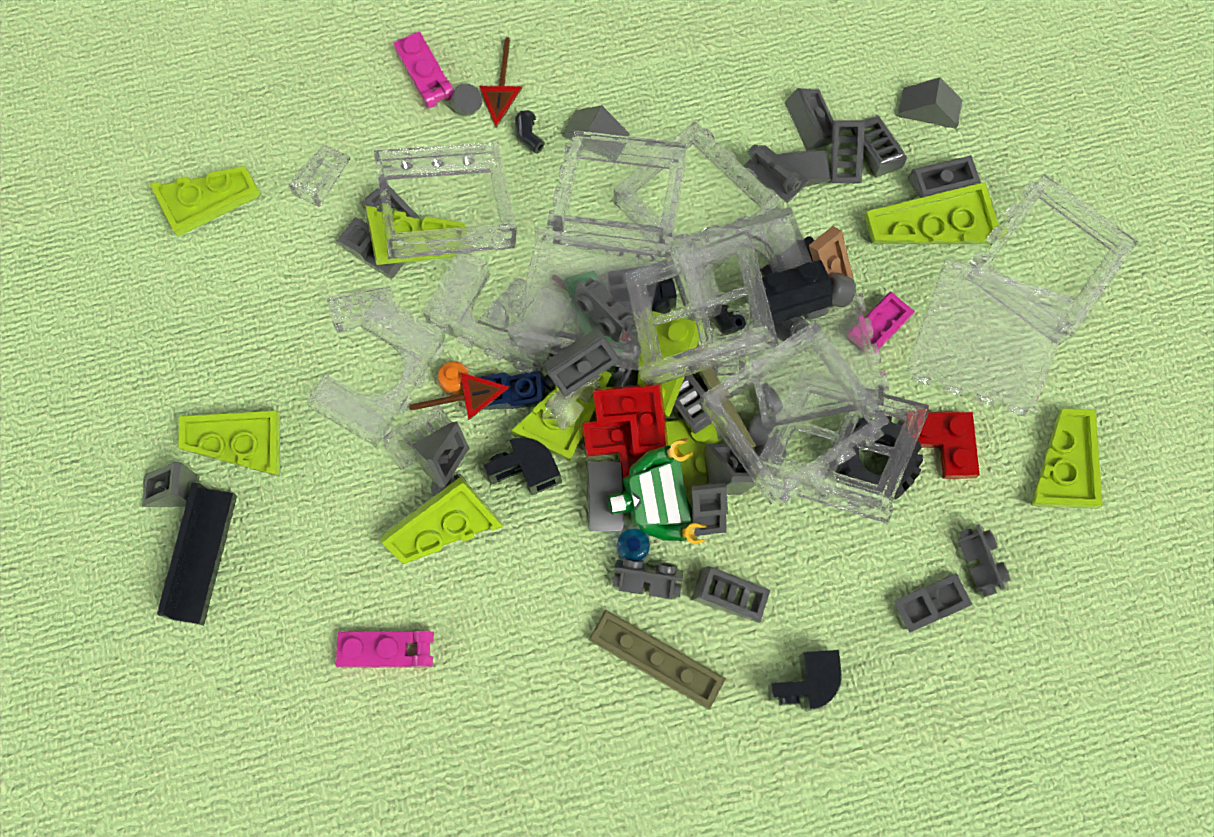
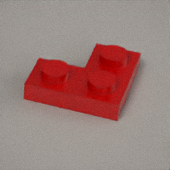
M661 383L596 388L593 391L597 424L630 421L634 454L646 453L647 451L669 445Z
M973 412L907 413L905 415V429L907 432L912 429L916 434L912 439L914 442L920 441L922 448L940 447L943 479H972L980 475Z
M597 421L582 423L581 425L586 458L618 454L619 461L621 462L623 482V478L630 475V467L645 454H634L630 421L597 424Z

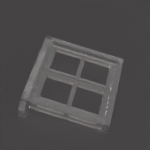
M748 230L625 273L644 365L639 366L641 380L648 384H663L779 346L752 236ZM737 255L745 287L704 300L697 268ZM685 273L692 305L653 318L646 286ZM747 295L755 328L714 341L707 308ZM694 313L701 346L662 358L655 326Z
M800 372L755 466L763 475V480L759 485L888 524L893 513L892 501L929 414V405ZM810 395L850 405L839 432L799 421ZM863 409L905 420L894 447L852 436ZM794 429L834 440L822 469L782 457ZM847 445L890 456L878 485L835 473Z

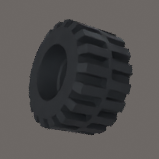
M877 414L870 415L867 421L862 417L845 430L833 451L832 459H834V462L831 466L832 472H837L838 474L835 481L838 485L842 483L845 485L843 492L847 496L852 492L856 495L854 500L861 503L864 499H867L868 505H876L879 501L884 505L890 503L892 499L896 500L901 497L915 482L914 480L921 471L919 466L923 463V455L918 454L922 447L920 441L914 442L912 440L916 435L912 429L908 432L903 429L904 422L899 420L895 424L891 422L892 417L887 415L882 420H879ZM865 446H876L885 450L892 459L893 473L889 475H876L868 471L861 463L859 449Z

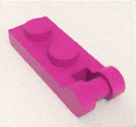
M420 31L393 43L398 56L428 109L437 106L436 102L445 98L447 101L451 99L454 89L444 75ZM437 86L440 87V88H437V89L431 91V89H433V88H435V87H437Z
M338 632L336 667L431 668L433 667V656H430V643H434V632ZM408 644H417L416 656H408Z

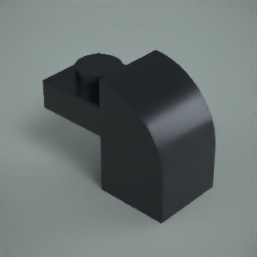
M520 437L511 439L510 443L514 451L513 453L502 452L496 454L489 459V463L484 464L492 485L522 472L532 495L562 483L561 474L551 452L544 444L532 438Z
M839 650L803 652L799 655L802 681L771 683L768 685L769 700H778L779 706L800 704L799 698H804L805 712L816 710L828 704L835 697L841 685L842 671Z

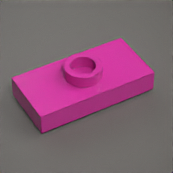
M890 291L848 333L847 338L868 357L872 358L913 316L915 311Z

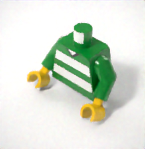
M681 438L671 446L666 445L647 451L630 467V475L623 478L625 492L608 495V505L611 514L629 512L631 524L639 525L642 533L662 541L688 540L692 544L705 542L707 539H697L694 535L696 527H707L704 523H694L688 527L685 525L690 524L691 519L680 461H684L692 456L693 452L686 455L682 454L679 451V444L686 443L689 440Z

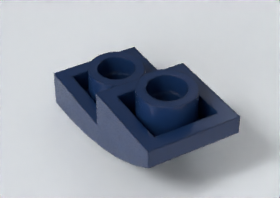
M541 371L511 376L506 372L479 376V378L510 387L483 410L534 407L546 398L545 385L541 380L544 378V374Z

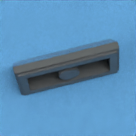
M797 88L788 97L785 104L805 149L814 150L831 144L833 118L820 90Z
M972 155L913 169L908 177L909 183L920 198L981 183Z
M597 327L546 360L543 365L557 388L566 397L621 360L601 329Z

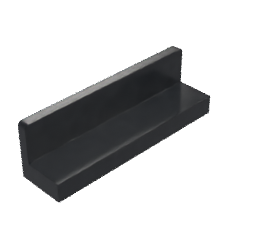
M192 482L158 607V616L171 621L204 626L237 495L234 493L207 489L200 483Z

